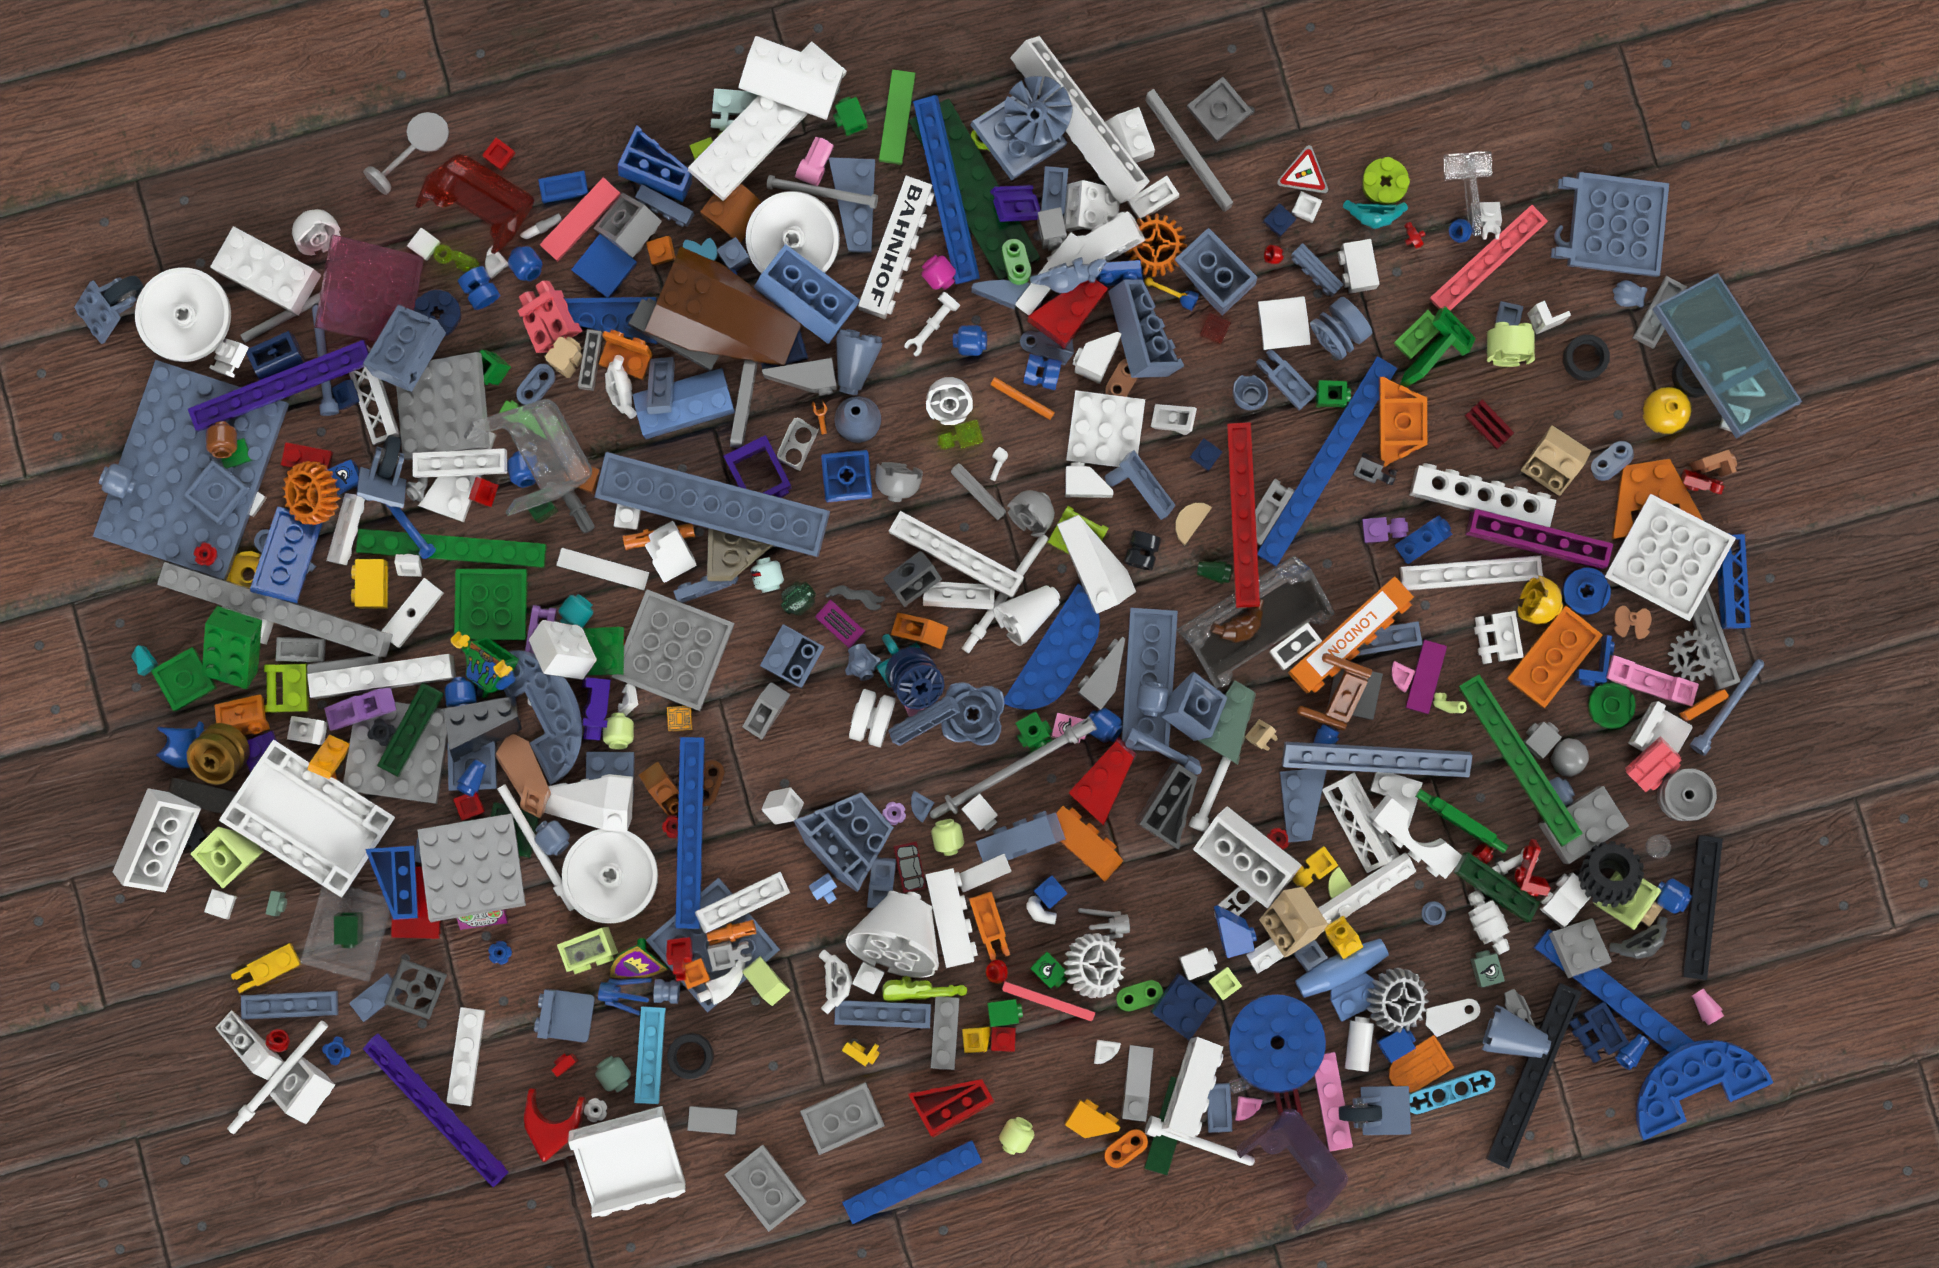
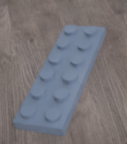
M1130 608L1122 725L1123 742L1130 729L1134 728L1169 747L1170 723L1161 717L1162 712H1158V716L1144 715V710L1137 707L1139 687L1145 685L1146 681L1164 683V687L1169 690V695L1173 692L1178 611ZM1138 741L1131 748L1132 750L1155 751Z

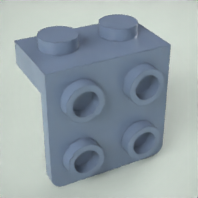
M545 989L544 994L540 993L538 1008L542 1009L540 1018L537 1017L535 1021L534 1031L538 1032L537 1038L587 1042L591 1028L594 996Z

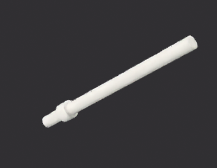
M1042 535L1036 540L1016 569V573L1021 576L1026 573L1049 540L1046 535ZM1000 592L994 601V609L998 604L1005 602L1008 596ZM988 609L979 624H975L970 632L972 634L961 648L968 654L979 639L982 640L987 633L986 628L995 617L993 609Z
M504 784L497 790L555 887L553 889L557 896H561L569 911L575 909L567 899L561 877L548 855L536 844L534 840L535 833L506 784Z
M321 1020L248 1105H244L238 1111L239 1115L227 1128L232 1134H235L245 1121H249L255 1115V1110L327 1029L328 1025Z

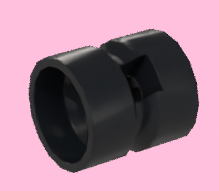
M1133 530L1129 542L1132 547L1127 549L1124 563L1139 569L1152 571L1156 560L1154 553L1158 552L1162 539L1146 532ZM1140 550L1145 551V554H1140Z

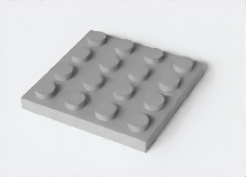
M474 352L430 360L412 392L396 386L402 453L405 454V460L413 459V453L463 451L490 446L481 353Z
M646 589L624 645V675H612V677L701 711L735 623Z
M394 702L396 711L353 724L343 782L345 786L358 793L438 803L448 740L444 709L437 708L399 777L377 766L388 745L381 746L378 741L369 739L367 733L378 718L383 719L384 723L388 725H394L397 730L410 704Z
M512 814L418 830L430 922L526 906L514 817Z

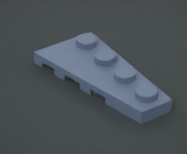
M829 158L836 190L868 196L874 194L875 159ZM838 200L848 252L872 253L873 208H870V205Z

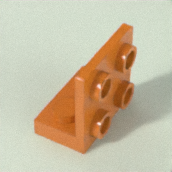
M611 330L610 333L604 331L602 336L606 340V344L598 364L608 368L609 363L613 362L615 356L621 355L624 358L622 366L629 376L644 380L650 359L653 356L646 342L635 337L629 340L624 337L623 333L616 330Z

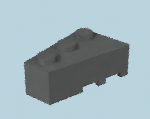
M1171 763L1134 822L1171 847L1179 850L1183 828H1185V819L1193 797L1197 776L1181 765Z

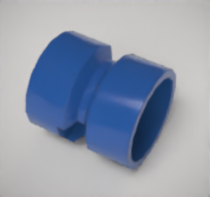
M483 266L471 269L457 281L463 292L469 294L468 300L474 310L483 309L500 297V293L494 283H489L490 277Z
M1030 354L1023 383L1037 386L1040 383L1043 388L1056 390L1062 361L1052 358L1044 361L1043 356ZM1038 366L1045 367L1043 377L1036 376Z

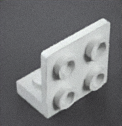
M1084 180L1067 184L1064 214L1066 231L1071 232L1083 228L1092 230L1099 224L1105 225L1112 221L1113 216L1119 213L1120 202L1105 185Z
M1656 701L1650 704L1628 743L1643 752L1661 736L1678 753L1693 727L1664 710L1666 705Z

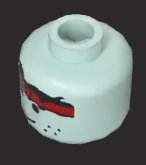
M770 557L756 560L757 565L751 568L755 588L762 590V593L779 589L780 584L784 581L780 563L778 561H771Z

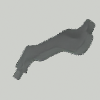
M844 585L837 586L825 594L826 598L842 594L848 600H861L872 611L879 610L882 606L876 604L885 601V597H878L870 590H851Z

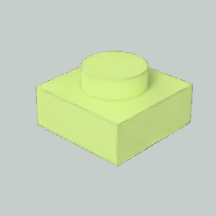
M1228 967L1209 980V983L1222 1000L1242 987Z

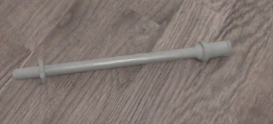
M1088 716L1072 727L1070 725L1067 726L1064 734L956 797L952 798L950 795H946V802L930 812L931 818L936 819L950 810L954 814L958 813L957 806L1066 743H1078L1081 737L1097 730L1093 720Z

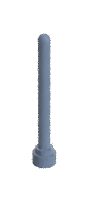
M314 305L312 313L318 357L327 354L321 306ZM330 380L321 383L323 399L319 405L320 415L331 416L338 414V403L332 398Z
M1758 659L1755 661L1704 734L1693 739L1690 747L1694 751L1706 756L1711 749L1710 744L1712 742L1710 740L1763 668V660Z

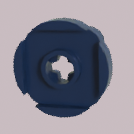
M431 290L418 297L415 301L414 311L429 317V319L436 320L435 316H431V313L434 312L435 308L443 310L444 314H441L440 319L437 321L446 332L445 336L450 335L457 327L458 322L460 323L462 316L458 301L449 292L442 290Z

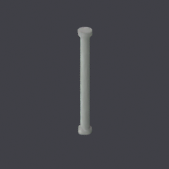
M769 175L767 179V189L771 190L779 188L870 205V208L874 209L878 203V195L876 194L868 196L776 179L773 175Z

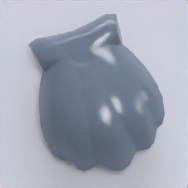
M1628 280L1617 283L1613 293L1614 300H1616L1618 305L1624 307L1639 306L1643 308L1647 292L1646 287H1639Z

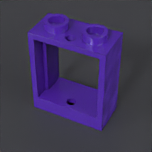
M766 435L724 456L738 486L746 489L735 465L767 450L783 483L763 493L779 498L789 494L788 490L792 488Z

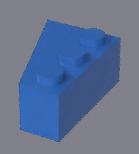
M636 125L618 163L619 176L683 202L692 184V174L685 165L672 154H668L659 146V143L649 138Z

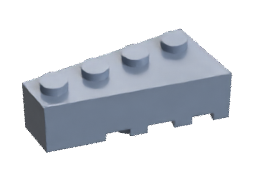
M1123 280L1109 290L1108 293L1118 330L1121 333V341L1131 378L1168 377L1182 368L1184 364L1181 358L1177 359L1173 351L1175 345L1172 339H1167L1163 330L1165 325L1153 310L1155 304L1143 280Z

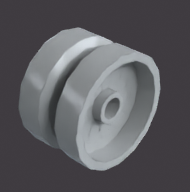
M1681 769L1671 775L1667 774L1662 779V784L1658 787L1657 801L1661 810L1669 818L1677 821L1699 820L1707 816L1714 808L1717 799L1716 787L1712 779L1706 773L1697 769Z

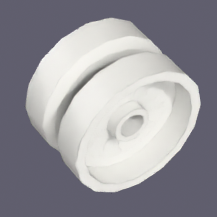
M863 689L852 716L849 738L861 742L865 737L867 729H870L869 744L881 748L896 698L883 695L877 708H875L876 693Z

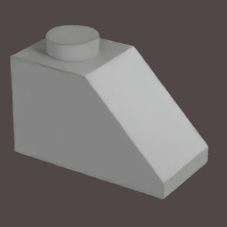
M770 682L758 697L742 727L762 740L782 711L790 694Z

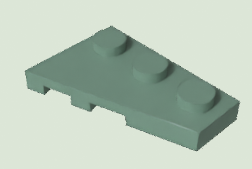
M1234 681L1225 695L1228 698L1213 736L1198 741L1238 765L1256 693L1239 682Z

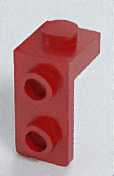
M1531 839L1529 845H1526L1524 848L1523 861L1521 866H1518L1516 869L1515 880L1521 890L1526 891L1532 896H1539V894L1548 896L1551 888L1546 879L1532 875L1541 851V847L1535 839Z

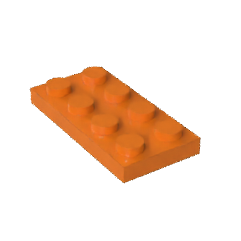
M1564 606L1560 614L1553 619L1506 679L1540 707L1545 708L1603 635L1569 607Z

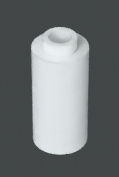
M1355 1016V1021H1350L1345 1069L1369 1071L1374 1024L1369 1023L1370 1018Z

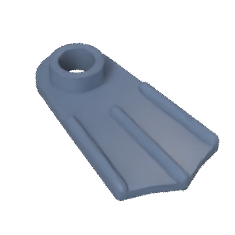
M1027 331L1020 339L1021 347L1025 351L1043 356L1045 359L1062 361L1061 365H1066L1074 354L1073 339L1065 349L1042 332ZM1033 337L1035 343L1033 345L1027 344V338Z

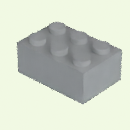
M1597 786L1566 807L1583 834L1565 846H1560L1544 820L1538 823L1563 864H1570L1590 851L1593 846L1600 845L1601 842H1605L1629 827L1604 786Z

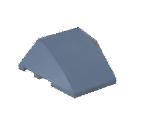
M862 792L794 820L805 844L839 881L857 892L894 828Z

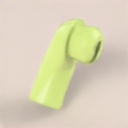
M1446 693L1434 694L1433 704L1435 707L1448 713H1464L1467 706L1465 702L1446 701Z

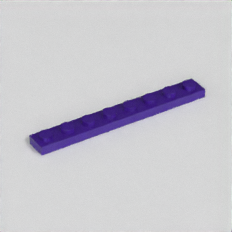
M361 340L188 408L195 431H202L216 422H225L365 367L363 363L369 354L366 342Z
M378 1033L371 1038L363 1050L494 1188L509 1173L502 1162L490 1153L486 1145L473 1135L469 1127L465 1126L457 1118L453 1110L440 1100L438 1095L424 1083L422 1078L407 1065L406 1061L391 1048L385 1039Z

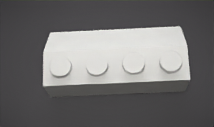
M755 36L746 60L739 88L827 120L842 80L844 68Z
M148 788L113 870V874L123 886L166 892L201 808L170 792Z
M1228 806L1215 817L1193 848L1195 852L1267 909L1302 866Z

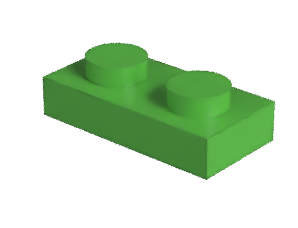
M1429 310L1394 342V345L1409 360L1439 332L1432 324L1435 316Z

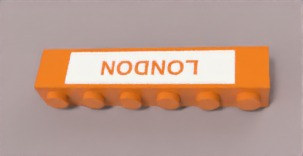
M1394 576L1295 665L1288 674L1306 694L1311 690L1316 693L1325 684L1322 680L1326 676L1330 675L1333 677L1342 669L1323 662L1322 655L1324 653H1329L1342 659L1347 658L1348 661H1351L1360 653L1357 648L1363 643L1369 645L1377 637L1375 632L1381 627L1384 630L1395 621L1392 617L1398 611L1403 614L1412 606L1409 601L1414 596Z

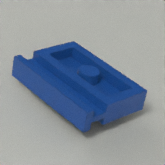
M1141 260L1107 262L1102 272L1096 277V280L1104 286H1115L1123 280H1143Z

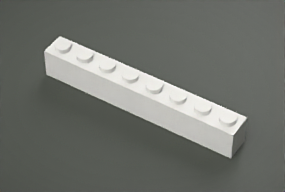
M1037 36L1026 40L1011 56V60L1016 65V68L1025 78L1042 76L1038 92L1039 97L1045 76L1054 79L1061 85L1044 101L1049 99L1063 86L1065 87L1073 107L1071 121L1066 129L1071 141L1080 149L1085 159L1092 165L1099 178L1104 181L1120 204L1132 199L1150 181L1041 37Z

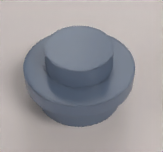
M1432 901L1423 906L1421 914L1427 924L1438 925L1445 919L1446 912L1442 904Z

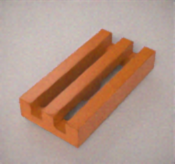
M1725 689L1718 690L1679 713V716L1683 721H1689L1724 701L1729 695Z

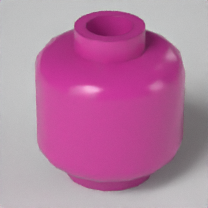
M935 254L922 265V277L934 290L941 287L946 290L955 282L953 277L956 274V270L945 256L937 257Z

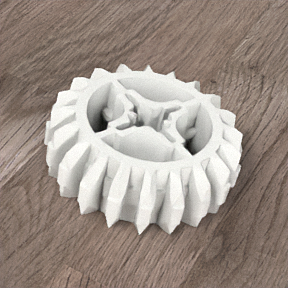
M1099 933L1093 935L1085 934L1083 937L1075 939L1076 943L1069 945L1071 951L1065 953L1069 960L1063 963L1068 966V970L1064 973L1070 975L1067 982L1070 984L1074 983L1072 990L1080 991V995L1088 996L1089 998H1101L1106 996V994L1114 992L1113 988L1120 986L1117 980L1124 978L1120 971L1126 969L1121 966V961L1125 958L1119 957L1122 949L1115 948V941H1109L1108 936H1101Z

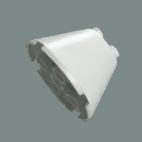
M889 891L887 896L848 934L846 945L854 955L874 967L878 963L889 967L888 972L914 978L930 977L934 975L935 970H938L939 967L932 916L933 907L920 900L921 895L915 892L902 894Z

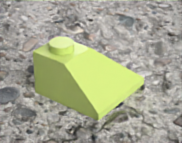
M217 827L191 855L222 888H225L264 851L258 844L237 831Z

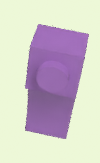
M391 687L376 689L360 696H353L324 708L330 731L396 711Z

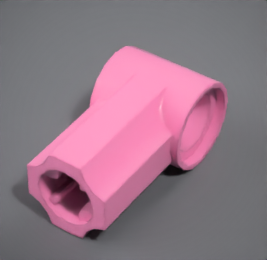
M815 137L806 158L802 159L798 166L795 178L818 186L834 145L823 138Z

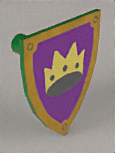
M639 938L637 945L623 951L614 959L610 969V977L621 979L646 978L668 970V967L646 951V939Z

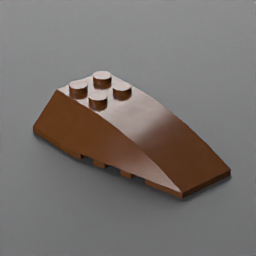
M680 246L645 332L688 351H700L712 355H724L736 359L742 358L753 360L754 362L784 366L801 323L723 264Z

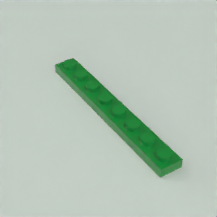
M358 529L357 553L396 556V554L419 555L420 549L408 533ZM420 534L427 544H433L436 548L435 553L427 559L545 568L546 544Z
M1477 675L1460 685L1459 690L1560 846L1563 847L1582 836L1583 833L1481 676Z

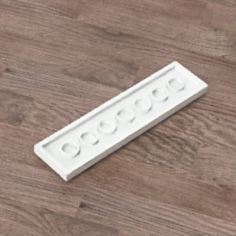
M812 41L802 51L804 54L840 66ZM844 69V71H843V76H842V78L846 75V70H845V69ZM758 96L688 167V171L724 201L808 113Z

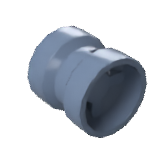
M655 979L654 1003L669 1001L672 1004H678L680 981L671 980L670 982H665L663 979Z

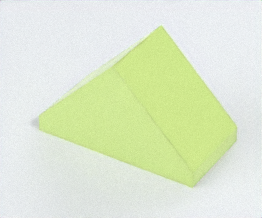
M761 956L742 971L760 996L771 1006L790 991Z

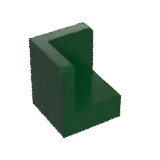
M543 488L523 500L527 509L539 524L559 512Z

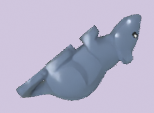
M1080 257L1073 260V265L1071 266L1063 263L1048 269L1049 271L1030 276L1029 278L1032 284L1045 285L1055 292L1067 293L1087 280L1091 283L1095 282L1096 277L1102 272L1107 261L1105 259H1097L1090 264H1082L1083 258Z

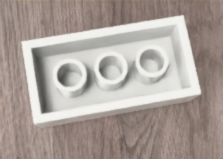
M234 226L211 265V268L217 273L298 316L321 277L313 268Z

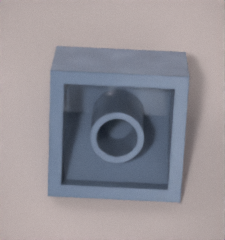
M1193 672L1169 695L1167 708L1161 713V717L1193 741L1210 738L1213 736L1228 697Z

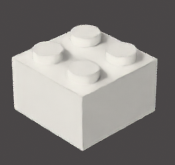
M542 620L529 638V642L544 674L583 680L597 660L584 630L578 625Z

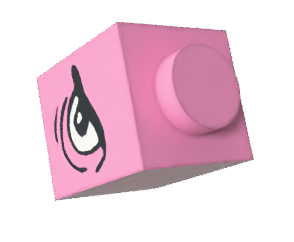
M1057 713L1051 737H1060L1064 734L1067 726L1070 725L1072 727L1084 719Z

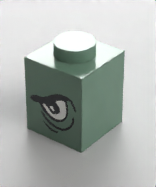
M1489 950L1475 953L1476 958L1470 959L1478 987H1486L1505 981L1497 953H1490Z

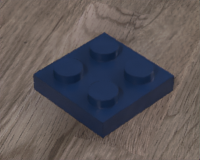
M1178 973L1150 1012L1190 1040L1217 1001Z

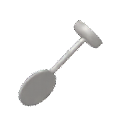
M426 112L413 117L407 127V136L411 145L382 173L372 166H368L363 171L366 178L376 189L384 195L391 191V184L386 176L415 149L423 152H433L444 146L448 140L449 130L447 123L441 116Z

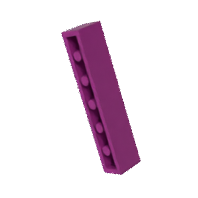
M1474 509L1470 512L1465 533L1468 536L1598 569L1608 567L1613 543L1479 509Z

